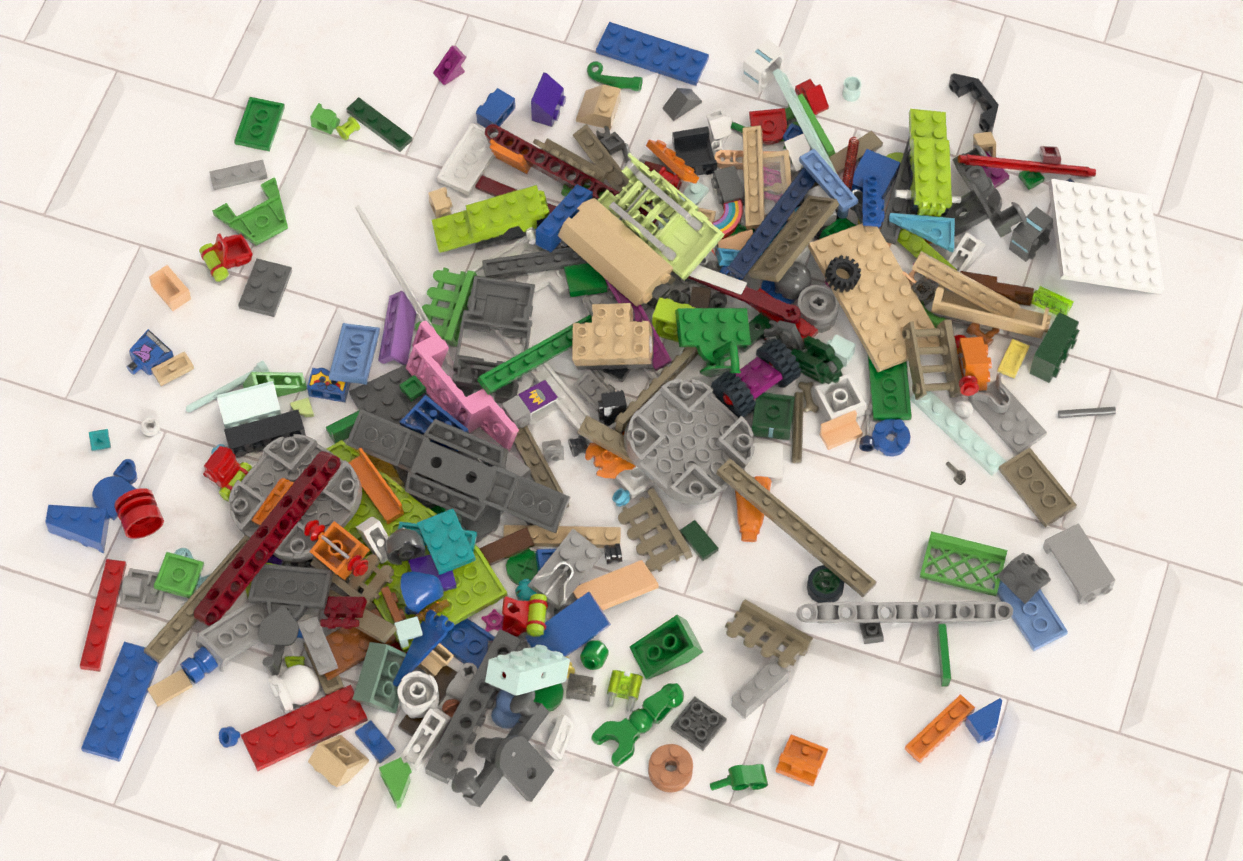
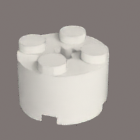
M414 671L402 678L397 690L401 709L410 718L425 717L429 709L438 708V686L436 680L431 675Z

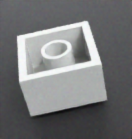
M850 374L839 377L838 383H823L815 386L813 398L826 422L854 410L857 412L856 418L864 415L866 403Z

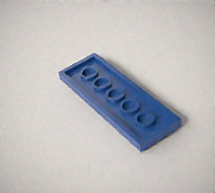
M612 22L608 23L596 48V53L694 86H697L709 60V54Z
M124 641L81 747L83 752L118 762L121 761L147 696V688L150 687L159 665L158 662L144 653L146 647Z

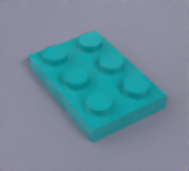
M454 509L417 522L419 531L439 575L476 561Z

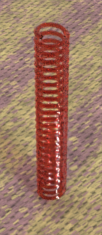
M857 137L849 139L842 178L843 183L850 191L852 190L859 141L853 138Z

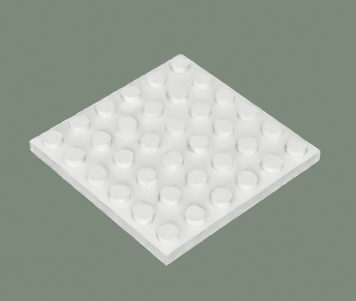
M1051 179L1048 182L1060 279L1161 294L1164 291L1150 195Z

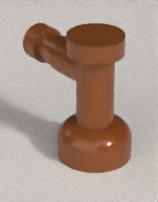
M971 323L966 332L969 335L983 337L984 344H987L989 347L994 341L992 338L1000 332V329L993 327L992 330L984 334L980 330V324Z

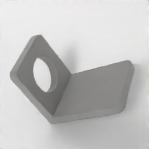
M560 439L542 442L546 462L564 460V447L561 445Z

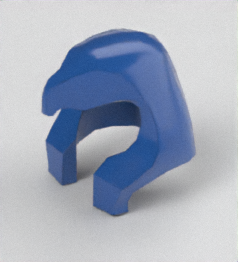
M414 571L402 574L401 591L407 605L405 606L406 614H418L424 607L444 596L442 583L436 576Z

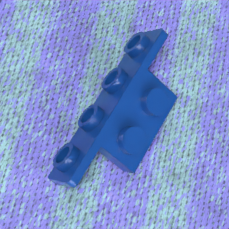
M864 175L863 226H875L879 229L882 222H884L881 176Z

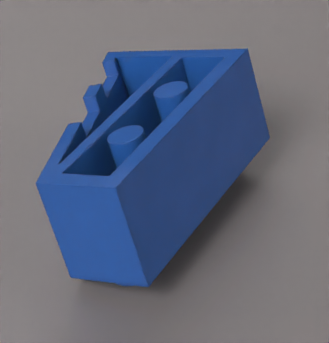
M426 395L400 421L401 426L424 435L434 419L469 433L468 428ZM433 439L430 440V442L439 444V445H441V446L447 447V448L452 449V450H455V451H457V452L459 451V450L454 449V448H452V447H449V446H447V445H445V444H442V443H440V442H437V441H435V440H433Z
M48 505L45 523L49 533L70 541L74 540L86 547L95 548L101 553L105 551L110 520L107 508Z

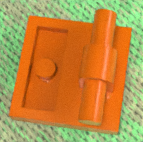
M791 734L783 753L779 757L776 772L814 786L828 753V748Z

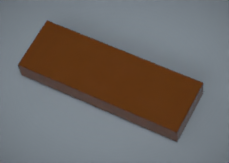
M525 527L479 549L491 566L532 548L535 544L529 529Z

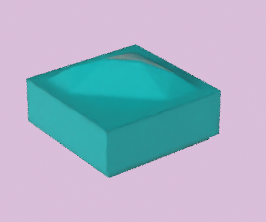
M108 429L88 432L91 451L111 448Z

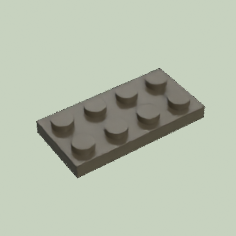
M1030 447L999 466L998 470L1044 527H1047L1076 508L1077 504Z

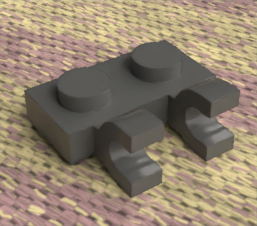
M770 320L769 324L772 329L764 330L767 337L776 336L791 351L793 349L803 351L802 347L805 344L795 324L778 321L777 323Z

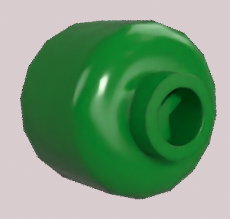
M589 641L585 644L580 654V660L583 666L589 670L600 669L609 655V650L601 641Z

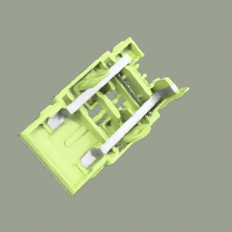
M629 153L627 156L631 161H628L625 165L626 167L622 170L623 175L629 179V183L622 188L623 190L616 197L606 190L597 201L673 267L672 271L685 281L722 239L724 233L708 221L709 218L702 212H698L699 208L654 169L650 172L646 165L639 162L637 158ZM646 200L648 202L653 201L652 205L654 208L652 210L643 204ZM640 206L649 212L646 217L640 214L641 212L638 210ZM661 213L666 219L669 220V222L666 223L658 215ZM654 219H657L663 224L664 228L662 230H659L658 227L654 223H652Z

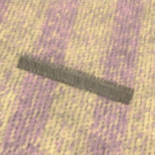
M804 392L794 393L792 463H802Z

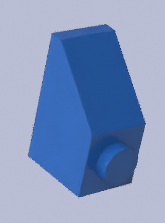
M1001 698L966 718L965 725L978 744L982 741L988 742L994 738L1002 706Z

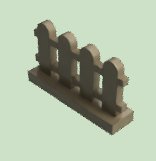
M548 138L545 143L534 139L532 142L543 151L604 183L609 174L607 171Z
M653 487L647 491L648 498H639L640 502L628 509L626 506L623 507V512L618 515V521L622 525L631 524L632 527L628 529L627 536L630 540L640 539L641 543L636 546V551L640 556L647 554L650 556V559L645 563L649 571L658 570V572H661L663 570L662 566L673 560L677 563L680 561V556L683 555L687 560L693 557ZM656 508L658 513L653 514L652 510ZM646 513L648 514L649 518L638 524L635 523V519ZM665 524L667 528L663 530L661 525ZM657 529L659 533L647 540L644 538L645 534ZM674 539L676 544L672 546L670 541ZM666 544L668 549L654 555V550Z
M375 554L369 555L367 559L365 557L362 559L368 561V570L364 575L356 577L351 573L348 576L350 578L348 583L334 572L332 582L351 597H365L367 600L365 608L369 611L376 608L372 601L375 598L377 600L380 598L379 592L387 582L391 583L393 581L391 577L394 574L393 568L389 565H384L381 569L377 568L380 559ZM316 558L310 563L315 569L331 570ZM374 571L377 574L367 586L365 582ZM361 587L364 589L362 594L358 592Z
M746 599L742 602L739 612L735 613L734 617L736 619L732 623L728 621L725 625L728 637L736 638L738 635L743 637V644L746 647L753 648L757 645L762 648L760 654L763 657L770 658L772 655L779 658L777 661L778 665L783 668H787L789 665L794 666L797 661L795 658L798 654L805 656L813 640V637ZM747 625L752 627L749 633L743 630ZM764 635L770 637L767 642H764L760 639ZM781 644L787 647L784 652L778 650Z

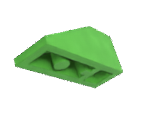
M251 372L243 383V388L273 381L277 397L306 391L307 389L303 372Z

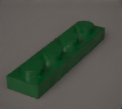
M358 97L346 108L348 114L399 152L412 142V136Z

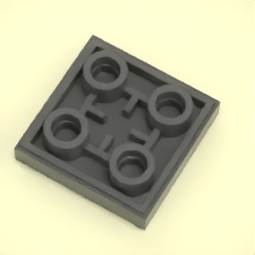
M694 696L671 725V729L704 751L727 722V718Z

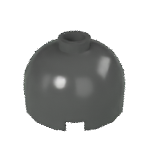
M794 261L779 282H774L776 291H779L784 298L798 299L800 293L806 287L811 286L812 278L810 271L804 264Z
M399 528L387 539L385 545L388 561L392 564L402 565V561L408 560L409 563V560L425 555L423 539L414 530Z

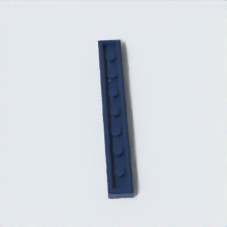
M804 167L727 269L740 279L745 277L816 182Z

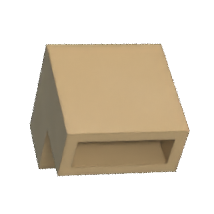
M439 643L418 666L425 673L434 677L443 666L448 665L454 655Z

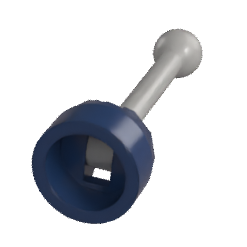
M866 409L864 413L866 415V435L860 439L859 448L862 451L869 452L875 449V441L873 437L869 436L870 415L872 411Z

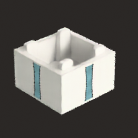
M766 39L744 60L742 82L757 93H760L762 90L764 91L766 86L775 78L773 71L780 69L783 72L784 50Z

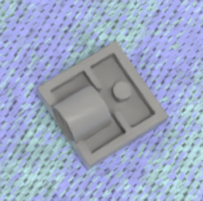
M130 568L128 576H125L123 580V594L120 605L122 607L159 613L165 592L154 589L158 572Z

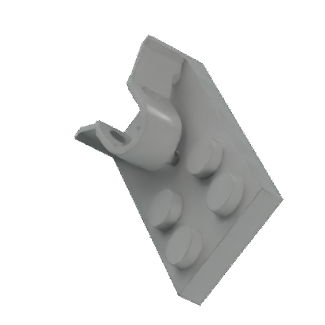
M998 373L996 380L987 385V390L979 391L969 396L968 401L1008 447L1018 455L1047 435V431L1001 382L1002 374Z
M572 529L528 584V587L537 594L545 595L547 602L559 610L602 556L603 552L576 530Z
M246 603L198 633L196 646L208 649L220 662L219 670L224 672L225 664L260 642L258 637L260 623L269 616L267 604Z

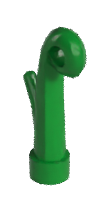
M598 61L591 62L587 67L588 76L596 82L620 89H631L632 91L640 92L642 89V77L601 75L603 65ZM593 68H599L596 72H593Z

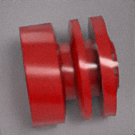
M147 488L134 489L123 494L115 501L114 508L128 538L139 539L147 537L163 526L164 519L151 490Z

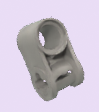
M473 663L463 664L455 678L450 682L446 695L461 702L478 670L476 665Z

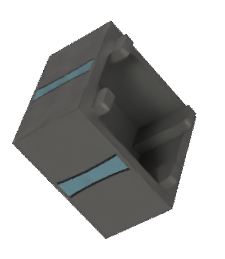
M1035 207L1026 216L1027 224L1025 227L1020 222L1012 232L1009 250L1025 262L1033 259L1036 256L1035 252L1043 244L1047 245L1050 241L1049 236L1053 228V218L1038 207Z

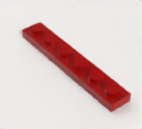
M106 559L80 662V668L83 670L101 671L127 566L126 561Z

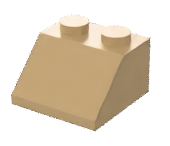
M600 85L586 90L576 122L600 128L607 126L611 130L621 100V89Z
M342 735L318 743L308 760V763L313 766L314 770L321 773L336 788L348 783L369 762V759Z

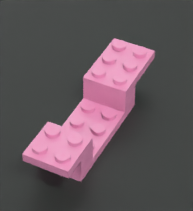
M427 321L421 322L406 365L408 372L412 376L415 375L426 387V393L429 397L468 428L469 433L481 427L483 431L510 452L519 431L516 424L507 417L504 410L496 404L490 394L488 395L484 389L468 397L464 396L462 390L458 389L451 377L441 368L449 348L447 343L441 339Z

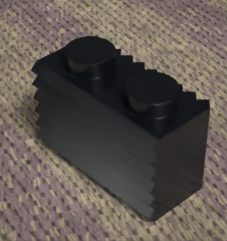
M623 390L601 394V400L598 401L599 421H603L604 425L610 426L615 423L616 417L621 412L624 413L626 411L627 403Z

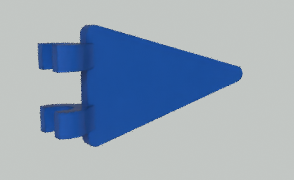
M432 610L427 612L425 621L420 624L423 635L413 639L393 681L394 686L398 687L402 678L411 673L446 637L447 632L453 629L455 624L449 621L446 616H438Z

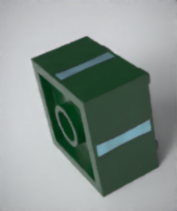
M766 392L756 398L752 423L753 435L789 440L795 396Z

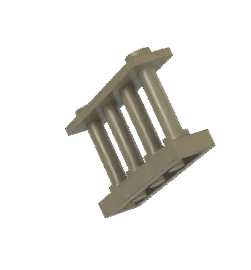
M944 320L934 329H915L914 321L902 327V337L905 339L913 383L912 392L915 395V400H919L927 395L926 391L947 390L950 398L960 396L961 392L958 383L962 375L952 321ZM937 336L940 346L918 348L916 337ZM941 354L943 365L922 366L920 355ZM944 372L946 375L947 383L925 384L923 373Z

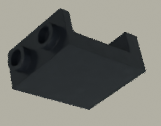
M708 126L672 132V144L674 152H676L675 155L683 159L685 165L693 168L697 176L711 175L717 170V160H715L712 151Z

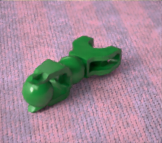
M678 683L664 685L660 691L645 699L642 709L634 710L630 714L629 719L625 718L619 722L606 721L592 734L591 740L597 745H601L608 740H614L619 743V747L612 754L611 761L614 766H621L633 756L635 742L640 738V734L648 732L652 728L653 723H661L673 708L681 705L684 699V691Z

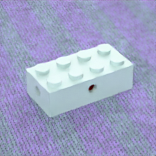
M536 645L533 648H524L518 652L513 651L510 654L498 655V657L489 659L485 682L513 695H521L566 682L570 659L564 657L560 652L548 650L544 645Z

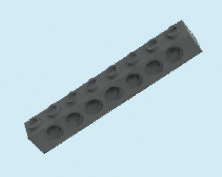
M499 629L425 768L426 774L448 784L450 779L453 780L458 772L456 768L458 763L463 762L467 755V746L469 744L472 745L477 736L475 733L478 726L482 727L485 722L486 716L484 714L487 709L491 710L494 705L495 699L493 697L496 692L501 690L485 682L489 659L498 657L500 652L510 654L513 651H521L523 649L521 639ZM483 686H487L490 688V691L487 693H482L479 691V689ZM474 703H477L481 706V708L479 710L474 711L470 708V706ZM469 721L472 725L469 728H463L461 723ZM455 738L462 740V743L458 746L453 745L451 742ZM445 756L453 758L450 763H444L442 759Z

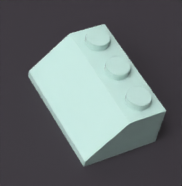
M273 381L217 395L225 429L281 414Z

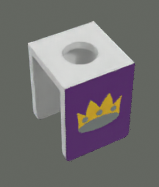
M546 380L518 394L530 411V425L558 410L557 406L553 403L558 400V397Z

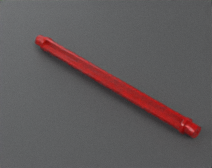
M969 154L959 155L957 159L958 163L971 166L1087 178L1089 176H1096V169L1087 166L1049 164Z

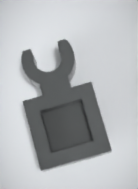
M604 126L605 133L596 131L597 138L610 155L626 147L624 140L616 132L610 133L609 127Z

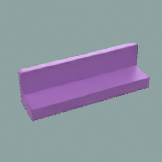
M403 291L389 296L378 359L383 364L393 360L402 365L408 363L416 311Z

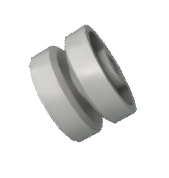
M811 285L800 293L797 307L800 309L801 318L817 328L818 333H823L835 325L839 302L831 288L824 285Z

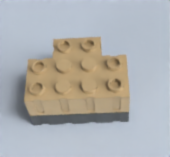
M630 303L592 304V323H573L572 360L578 370L654 368V331L649 321H635V313Z

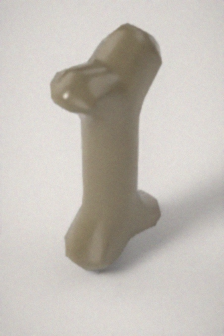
M800 381L798 384V388L804 392L806 406L803 408V411L805 413L810 411L817 413L819 410V406L813 402L811 388L814 386V383L811 381L808 383Z

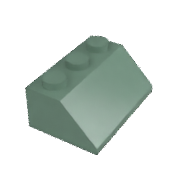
M370 642L352 700L396 714L399 698L398 687L393 685V681L406 653L387 644Z

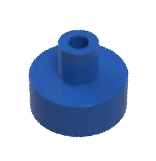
M232 726L220 729L219 741L223 747L227 748L237 744L240 738L239 731H236Z

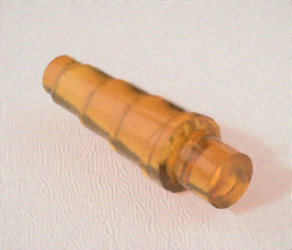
M447 599L441 602L437 601L414 615V617L417 616L420 621L426 618L429 610L440 613L450 604Z

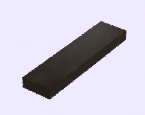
M447 665L443 666L437 675L434 676L439 692L438 706L447 696V688L458 673ZM406 714L398 728L413 737L424 717L410 718Z

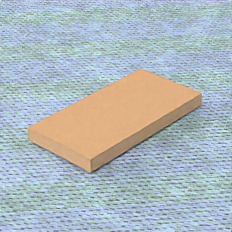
M640 560L578 585L572 595L577 600L587 592H591L603 611L659 588V585L645 563Z

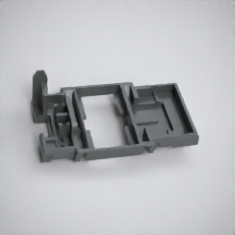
M474 276L472 292L467 304L468 311L464 310L455 354L453 370L456 374H453L452 377L453 383L458 389L462 390L465 397L474 394V390L483 389L477 381L479 376L504 362H487L483 358L459 355L464 329L489 333L490 329L502 330V335L526 338L524 351L527 350L533 324L529 318L532 317L535 284ZM522 376L494 391L496 393L494 396L495 402L504 403L517 396L518 381L522 382Z

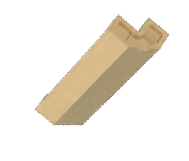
M595 198L583 202L577 208L579 212L572 219L568 217L563 223L558 237L634 305L639 306L643 303H648L653 296L654 288L658 285L666 284L670 280L673 267Z
M938 284L933 300L932 313L1042 339L1044 332H1048L1051 315H1048L1049 308L1047 307L1044 314L1019 308L1015 317L1011 319L995 315L955 292L945 290L944 286Z

